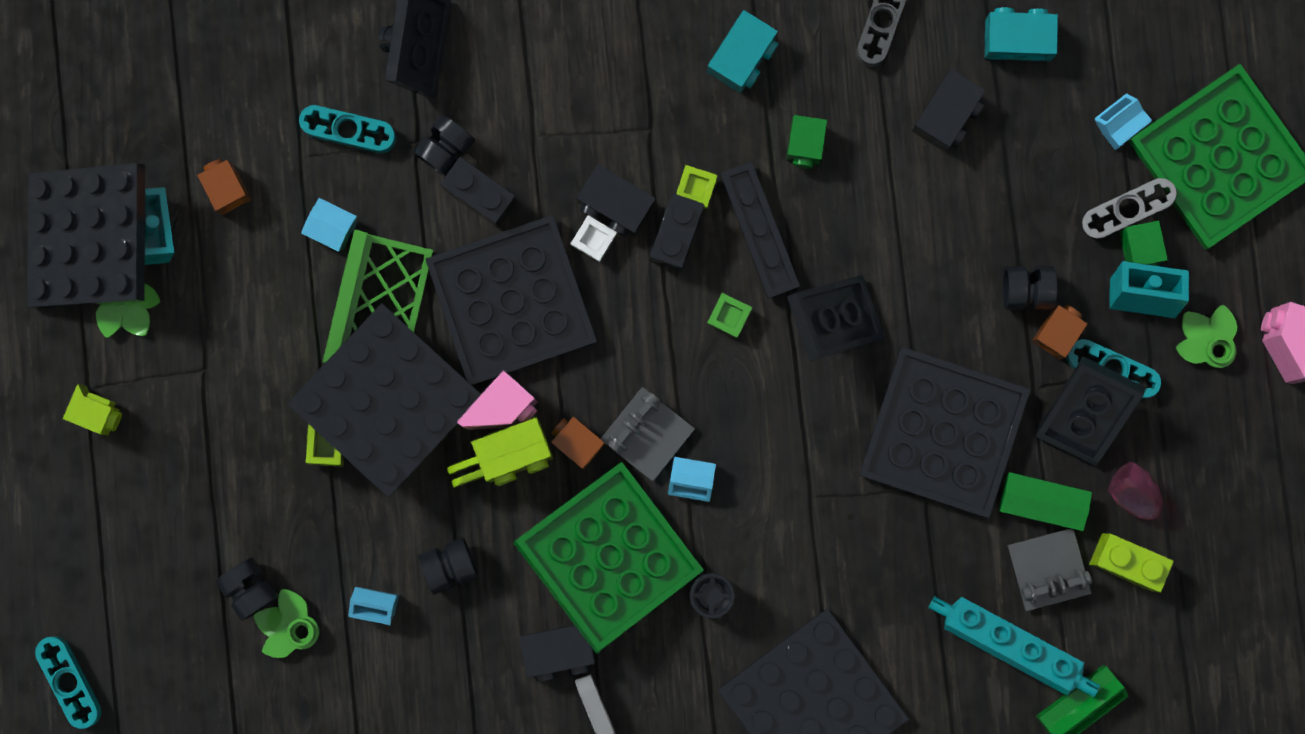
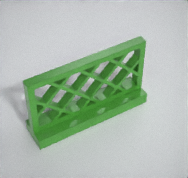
M354 230L322 363L325 364L350 337L352 328L354 331L358 329L353 322L355 314L366 307L373 313L375 310L371 304L387 294L398 310L394 315L396 317L401 315L408 328L414 332L429 270L425 259L432 257L433 250ZM372 243L386 246L393 258L376 268L369 257ZM392 248L403 250L404 252L396 255ZM410 252L424 255L422 268L409 276L399 259ZM368 262L373 271L365 275ZM396 262L406 279L389 288L379 271ZM375 274L385 291L369 301L361 289L362 283ZM420 275L418 285L416 287L412 279ZM408 282L415 292L414 302L401 308L392 291ZM359 296H361L365 304L357 308ZM412 307L410 319H408L404 312Z

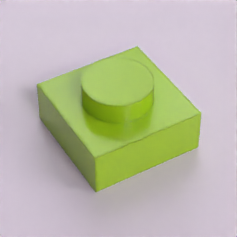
M686 165L676 194L703 203L704 208L707 209L718 175Z

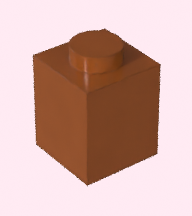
M218 159L203 167L204 172L197 175L215 211L220 215H224L251 201L234 165L228 160L222 161Z
M1058 305L1050 312L1031 342L1058 360L1064 359L1087 323L1081 320L1083 315L1069 305L1061 307Z
M572 417L569 422L563 418L551 433L555 437L551 443L583 470L605 445L600 438L575 417Z

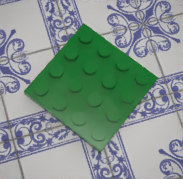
M1241 64L1128 140L1154 179L1164 178L1173 183L1176 188V198L1172 204L1205 250L1305 183L1304 152ZM1168 187L1162 188L1166 195L1170 193Z
M623 462L619 463L513 542L595 653L606 647L704 571Z

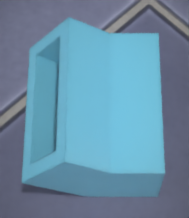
M1127 93L1094 119L1103 136L1115 150L1152 121L1143 110L1138 99Z
M318 198L308 215L301 233L339 252L345 248L349 236L356 226L357 216Z
M674 457L668 495L709 502L716 464Z
M355 587L350 599L348 617L390 625L396 613L399 595Z

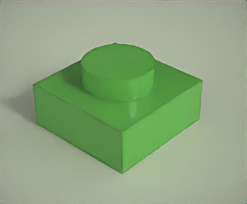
M722 293L707 324L737 339L752 307Z

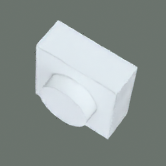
M588 215L572 240L571 246L600 263L616 237L617 232Z

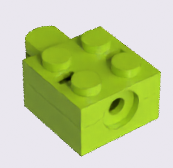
M533 418L471 442L476 457L447 468V471L451 475L480 464V470L452 480L453 487L467 484L482 477L487 482H495L496 485L501 486L517 480L515 473L527 469L528 473L533 474L548 468L547 461L554 458L540 421L537 418Z

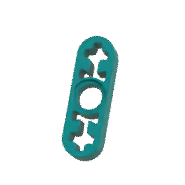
M318 105L306 107L299 117L300 127L308 136L375 153L389 152L396 143V134L393 128L384 121ZM319 113L322 121L331 123V117H336L332 123V135L327 134L330 130L327 126L317 125L315 130H312V126L307 122L308 118H314L315 114ZM347 120L353 121L357 125V132L351 138L341 137L338 131L340 124ZM368 124L366 130L374 134H378L380 129H384V133L389 137L388 141H382L380 145H376L374 138L364 136L365 142H360L364 134L363 125Z
M1081 339L1076 341L1066 356L1068 365L1075 369L1079 363L1077 362L1078 356L1074 354V351L1086 347V354L1092 358H1098L1099 353L1104 355L1098 362L1102 366H1105V363L1110 359L1117 360L1122 366L1121 375L1126 378L1130 373V367L1134 368V371L1130 374L1132 376L1142 378L1148 375V382L1152 384V388H1146L1141 399L1154 396L1161 387V378L1154 369L1090 340Z
M58 636L44 638L38 643L35 656L68 722L78 729L95 725L101 717V707L68 642ZM49 643L52 647H60L61 651L56 654L60 664L68 661L69 667L61 668L55 673L53 672L52 668L58 667V664L54 658H47L45 655L49 651ZM66 672L72 673L77 679V686L72 692H66L60 687V678ZM83 691L85 697L78 699L83 707L89 706L92 712L88 714L89 721L85 718H77L76 713L80 711V707L77 701L69 704L67 698L75 697Z

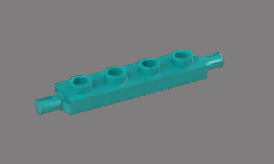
M934 596L928 609L946 617L945 630L1065 695L1070 694L1077 688L1094 698L1100 688V684L1082 676L1084 662L963 597L952 606Z

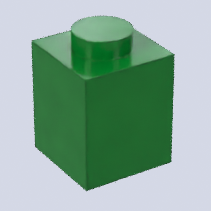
M793 115L786 160L793 161V166L811 169L813 164L819 165L822 159L827 120Z
M1159 221L1129 226L1119 231L1125 262L1158 266L1168 260Z

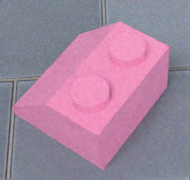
M1288 302L1272 308L1271 312L1265 314L1261 331L1265 332L1262 341L1284 381L1289 384H1296L1305 381V306Z
M503 370L457 423L467 430L509 428L518 425L519 422L523 423L530 420L537 412L536 408H534L537 400Z

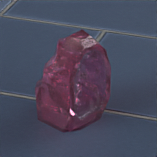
M1131 461L1119 468L1112 477L1108 488L1114 501L1128 513L1141 519L1152 520L1160 516L1163 499L1159 487L1151 480L1150 473Z

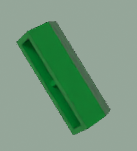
M1009 472L1004 479L999 509L1000 512L1083 531L1089 513L1092 492Z
M1100 666L1086 677L1100 684V688L1094 698L1075 688L1070 694H1064L1036 715V718L1049 734H1080L1129 697L1125 687L1117 680L1107 666Z

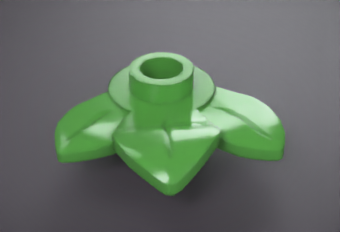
M145 284V301L100 304L96 311V321L101 333L106 338H109L123 327L134 335L146 336L151 323L147 309L153 308L161 302L154 288Z
M1220 305L1210 319L1195 312H1185L1183 314L1182 330L1187 339L1176 346L1179 355L1185 361L1193 364L1206 362L1214 368H1223L1230 365L1234 361L1237 351L1236 345L1233 342L1237 332V323L1231 311L1225 305ZM1215 345L1221 346L1223 349L1221 358L1213 354Z
M282 589L278 598L279 607L266 608L254 614V620L258 628L269 637L263 646L262 652L270 657H286L295 649H307L313 646L318 640L319 626L312 617L308 616L306 601L291 590ZM301 625L306 626L308 629V636L304 639L297 635V629Z

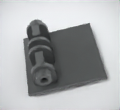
M641 387L601 437V440L651 481H654L695 428L663 404L654 394Z
M1070 528L1007 545L1025 611L1091 594L1089 586L1092 584L1091 576L1088 571H1085L1074 529Z

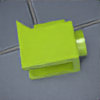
M77 384L63 419L98 434L109 436L110 431L117 429L122 413L119 412L120 409L114 407L116 402L90 393L86 385Z

